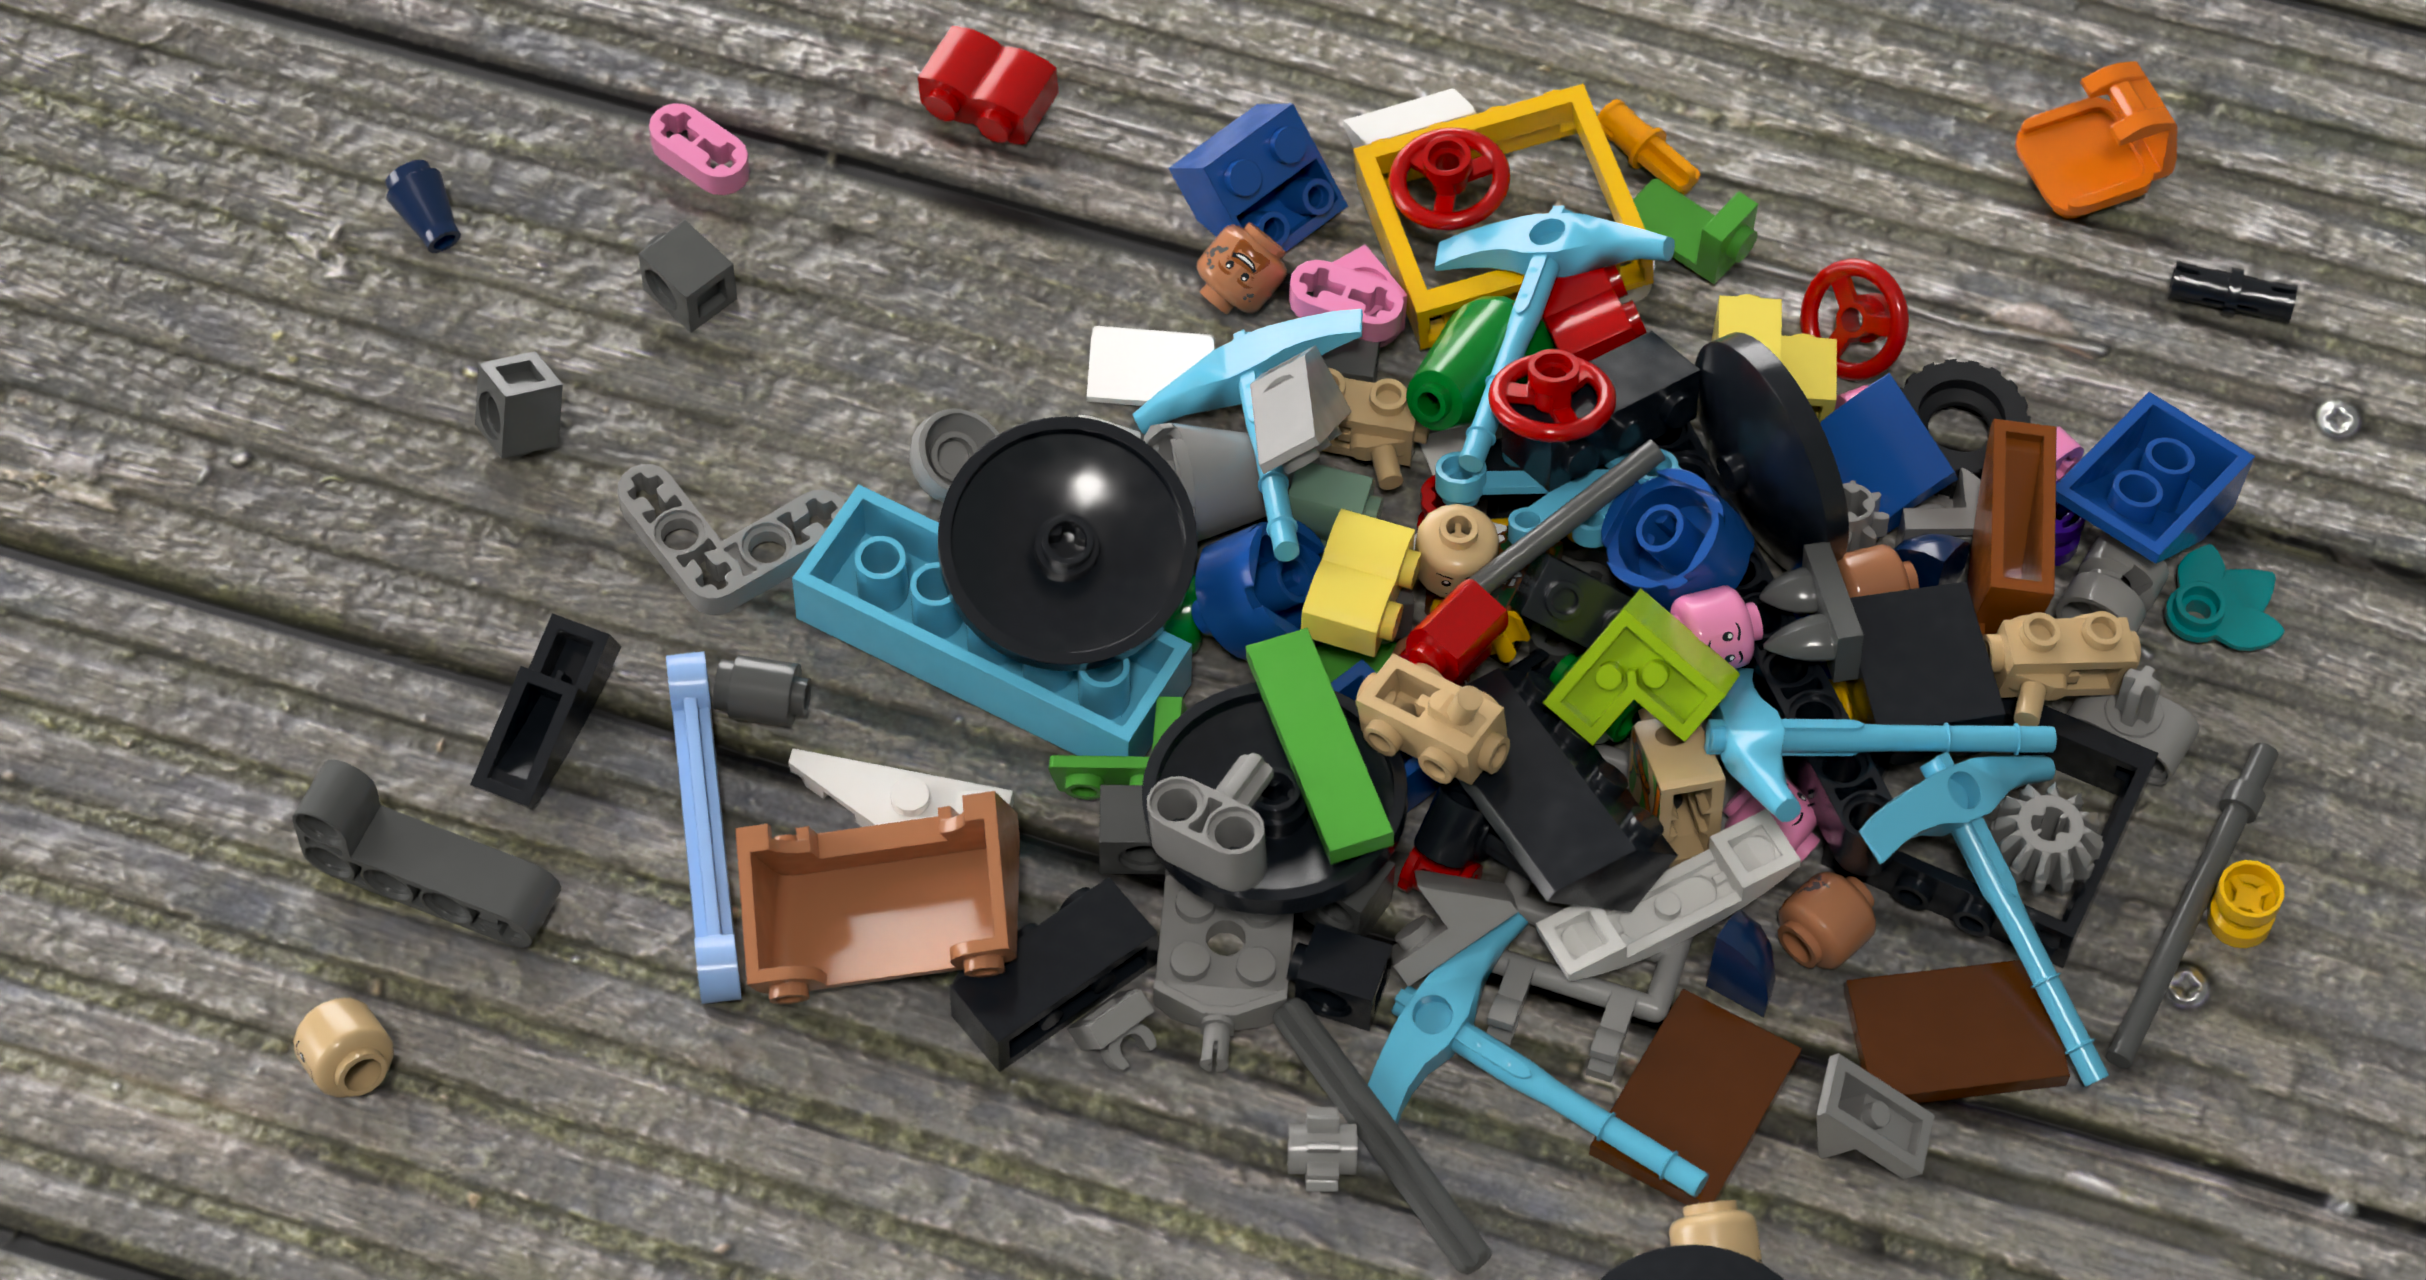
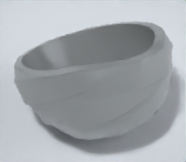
M960 408L945 409L930 415L917 427L911 440L909 463L915 479L927 494L944 503L946 494L962 466L979 448L1000 433L982 416Z

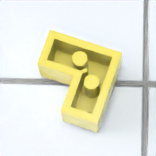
M1751 294L1739 296L1719 295L1711 342L1734 332L1745 333L1759 340L1777 356L1796 380L1812 406L1819 422L1835 410L1837 401V339L1817 338L1809 334L1782 335V299L1761 298Z

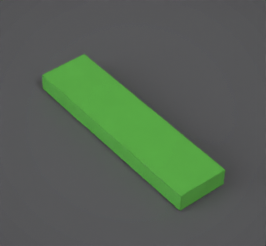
M1308 628L1245 646L1247 662L1330 864L1393 846V830Z

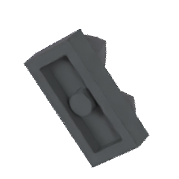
M1830 542L1806 544L1803 549L1802 567L1787 571L1773 579L1761 592L1759 599L1785 612L1809 614V616L1798 619L1779 629L1763 644V649L1789 659L1806 662H1826L1833 683L1858 679L1864 634Z

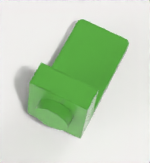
M1659 179L1651 180L1633 199L1645 230L1673 238L1675 242L1673 258L1713 284L1735 263L1741 262L1749 254L1757 240L1758 233L1754 230L1758 203L1739 191L1716 215L1708 212Z
M1158 697L1156 701L1152 751L1168 727L1187 711L1183 697ZM1052 755L1049 760V772L1059 791L1065 792L1074 798L1091 800L1100 798V785H1143L1144 773L1149 757Z

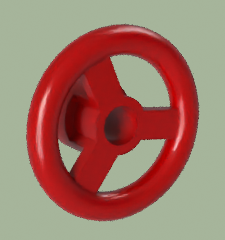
M1440 128L1414 138L1401 149L1391 166L1389 189L1397 208L1412 222L1434 230H1459L1482 222L1500 207L1508 193L1511 177L1510 168L1503 151L1487 136L1465 128ZM1470 149L1482 156L1472 159ZM1410 168L1426 176L1432 182V187L1437 193L1434 210L1427 209L1417 203L1409 193L1407 176ZM1492 174V183L1486 195L1475 205L1454 212L1456 195L1463 192L1469 182Z
M1858 258L1836 261L1822 269L1813 278L1804 294L1800 312L1802 334L1822 338L1818 321L1819 308L1825 293L1832 286L1839 305L1836 315L1837 327L1829 337L1837 339V378L1849 381L1868 380L1890 368L1901 354L1909 330L1907 302L1903 291L1894 277L1878 264ZM1851 277H1861L1870 281L1882 294L1868 293L1857 295ZM1859 312L1861 313L1863 319L1862 326L1859 322ZM1887 338L1879 353L1867 361L1852 363L1840 359L1850 343H1871Z
M1560 349L1542 350L1509 363L1496 374L1491 382L1488 393L1492 413L1503 426L1519 436L1541 442H1568L1595 433L1612 417L1617 400L1612 381L1599 367ZM1528 376L1527 384L1515 383L1519 379ZM1588 383L1597 394V404L1589 414L1578 418L1571 407L1572 395ZM1510 403L1535 405L1540 411L1550 413L1555 423H1545L1529 419L1515 411Z

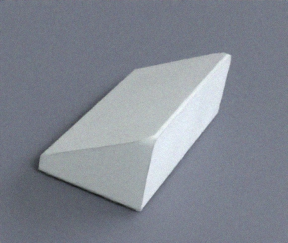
M1453 88L1343 120V127L1353 148L1371 144L1378 139L1396 137L1427 128L1438 122H1449L1477 113L1474 107Z
M1107 326L1093 327L1087 402L1144 405L1160 390L1215 350V337L1209 334Z

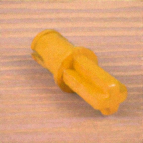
M1621 99L1612 100L1600 111L1597 117L1606 138L1617 145L1629 157L1628 162L1634 169H1639L1643 166L1657 179L1663 181L1682 195L1688 194L1699 181V170L1665 142L1667 136L1665 131L1659 127L1652 128L1649 124L1645 123Z

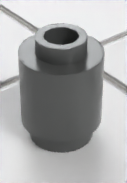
M738 655L735 661L722 659L719 663L714 682L713 707L715 710L727 711L730 719L791 727L796 715L806 716L811 697V679L802 677L801 665L798 663Z

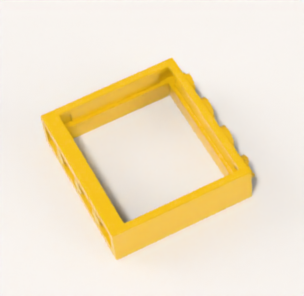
M1584 84L1562 90H1551L1541 96L1505 106H1494L1481 113L1449 122H1438L1421 130L1392 138L1378 139L1371 144L1353 148L1357 187L1391 275L1407 293L1406 314L1420 350L1433 346L1450 317L1463 305L1482 296H1505L1516 300L1525 275L1514 271L1498 269L1427 290L1387 188L1389 187V174L1394 159L1401 149L1414 138L1440 128H1465L1487 136L1500 147L1504 154L1578 133L1614 221L1645 230ZM1470 149L1472 159L1482 156ZM1410 168L1407 182L1425 176ZM1629 260L1632 261V264L1621 267L1620 264L1622 263L1615 264L1627 291L1654 283L1653 260ZM1442 315V318L1435 319L1432 321L1429 320V318Z

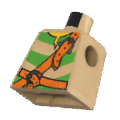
M1643 707L1632 718L1633 726L1631 727L1628 766L1629 789L1638 804L1651 812L1663 825L1664 832L1662 835L1678 855L1668 867L1671 868L1708 850L1710 836L1721 831L1726 779L1715 754H1706L1704 749L1705 731L1701 724L1684 742ZM1676 794H1680L1682 804L1676 809L1673 797Z

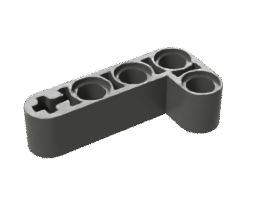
M339 760L325 761L293 814L292 821L302 854L310 864L323 873L508 945L522 948L531 946L561 892L559 881L551 873L534 863L382 806L373 780L364 772L346 762Z

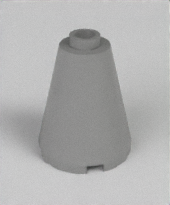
M1169 422L1149 427L1143 441L1153 446V449L1167 461L1184 486L1193 508L1197 529V542L1266 517L1263 495L1258 489L1259 474L1255 454L1248 433ZM1318 458L1311 462L1320 465ZM1284 470V474L1289 480L1288 493L1296 471L1286 474Z

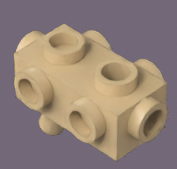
M1328 368L1348 403L1351 412L1338 425L1342 434L1331 440V445L1323 451L1353 456L1362 461L1372 460L1379 487L1384 490L1399 487L1403 483L1400 465L1411 466L1415 442L1427 444L1430 432L1429 428L1421 425L1411 414L1406 399L1407 388L1395 379L1386 378L1372 383L1344 378L1339 371Z
M2096 611L2090 614L2078 615L2074 618L2055 619L2046 613L2036 612L2030 615L2018 616L2011 620H2003L1996 634L1983 635L2001 698L2018 697L2013 719L2020 726L2039 725L2045 700H2058L2064 696L2119 695L2125 672L2130 668L2136 669L2141 658L2140 640L2135 631H2130L2128 618L2116 617L2105 611Z
M1392 654L1378 673H1371L1365 678L1358 690L1356 707L1358 708L1361 731H1363V736L1367 743L1377 752L1386 756H1394L1398 750H1401L1417 758L1421 769L1437 782L1448 784L1455 777L1472 785L1483 770L1494 774L1501 768L1507 758L1510 749V739L1507 736L1504 707L1500 706L1490 695L1478 690L1476 687H1461L1445 679L1436 669L1427 664H1414Z

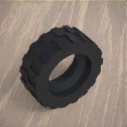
M1950 359L1936 365L1933 362L1923 366V370L1916 374L1914 372L1906 379L1905 387H1900L1928 432V422L1931 416L1939 409L1946 407L1963 408L1980 415L1985 419L1989 433L1994 419L2031 423V416H2027L2028 404L2025 397H2021L2018 393V386L2011 379L2008 381L2001 376V372L1995 368H1986L1979 365L1980 362L1976 361L1957 362V359ZM1988 440L1980 449L1972 452L1954 451L1937 444L1954 469L1957 477L1959 476L1960 468H1965L1981 480ZM1957 480L1935 493L1934 496L1940 494L1953 499Z

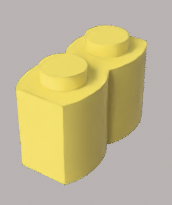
M1341 508L1329 535L1322 560L1315 572L1302 609L1301 629L1308 628L1313 640L1371 657L1376 656L1382 639L1393 642L1403 613V604L1397 603L1396 600L1402 587L1413 589L1420 570L1422 553L1413 550L1415 529Z

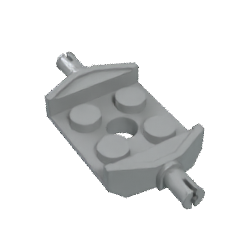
M1165 869L1156 977L1153 987V1004L1171 1019L1201 1028L1203 1044L1200 1067L1207 1071H1212L1213 1053H1217L1216 1072L1225 1071L1229 1067L1230 1036L1234 1037V1031L1269 1025L1273 1022V1014L1276 1010L1287 1002L1289 981L1286 978L1291 957L1294 914L1259 915L1238 912L1218 906L1189 891ZM1219 933H1231L1240 938L1244 946L1237 953L1225 956L1213 952L1207 943L1213 936Z

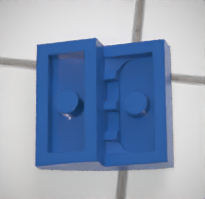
M1890 372L1849 399L1820 422L1833 452L1842 483H1850L1851 480L1856 481V484L1864 486L1871 493L1879 492L1881 494L1879 512L1889 514L1887 533L1899 526L1903 508L1915 507L1958 480L1954 469Z

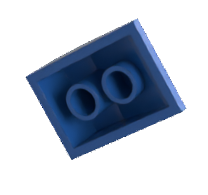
M2148 392L2056 484V502L2157 564L2202 541L2234 508L2255 456L2153 393Z

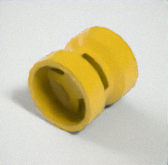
M2254 860L2235 862L2223 871L2207 910V923L2211 932L2222 943L2234 948L2246 949L2259 945L2268 937L2285 897L2284 884L2279 874L2270 866Z

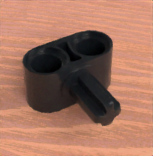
M1454 777L1448 784L1441 783L1414 839V845L1419 852L1441 865L1457 869L1468 867L1492 857L1532 882L1459 781Z

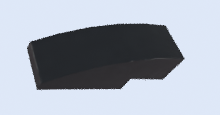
M552 613L529 668L520 666L470 785L473 788L532 809L552 781L586 723L622 646L608 633Z

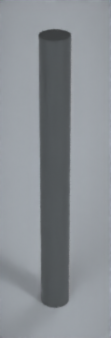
M1649 439L1468 579H1474L1483 589L1491 594L1666 460L1664 454L1655 442Z

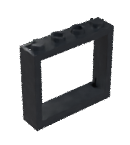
M2018 697L2001 698L2006 713L2002 726H2013L2016 723L2013 718ZM2043 705L2038 726H2053L2055 728L2057 736L2055 751L2052 753L2019 752V755L2048 756L2053 760L2055 770L2119 796L2101 834L2103 848L2100 857L2093 862L2095 866L2089 879L2084 883L2079 882L2062 920L2024 904L2027 914L2052 964L2064 968L2148 785L2159 753ZM1891 762L1875 764L1883 780L1892 764ZM1826 842L1821 864L1833 869L1836 874L1844 878L1848 876L1855 877L1862 883L1887 892L1908 908L1914 910L1926 909L1950 919L1968 934L1974 936L1987 935L2014 947L1996 913L1986 901L1976 883L1899 850L1893 853L1892 862L1886 870L1872 876L1854 875L1841 867Z

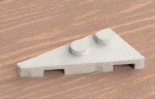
M792 748L788 761L790 771L802 778L807 788L823 799L829 795L855 814V822L861 827L938 816V807L951 806L961 814L963 813L962 795L995 791L1013 807L1012 790Z

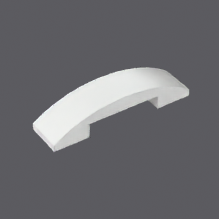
M1765 809L1710 836L1708 850L1666 870L1632 912L1571 905L1537 922L1536 930L1568 981L1604 974L1660 953L1724 920L1785 879L1800 866L1801 859L1771 813Z

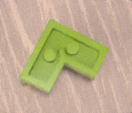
M1640 588L1559 681L1543 703L1591 745H1594L1634 699L1685 742L1727 695L1740 676V673L1712 648L1700 641L1691 630Z

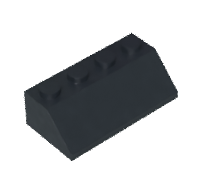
M1497 668L1464 685L1476 687L1478 690L1487 693L1500 706L1504 707L1510 749L1505 762L1496 773L1490 774L1483 770L1472 785L1458 778L1456 779L1546 901L1632 912L1678 856L1662 835L1664 828L1661 822L1651 812L1642 808L1627 789L1629 782L1625 775L1617 767L1606 762L1594 745H1591L1543 703L1556 686L1546 676L1536 671L1525 673Z

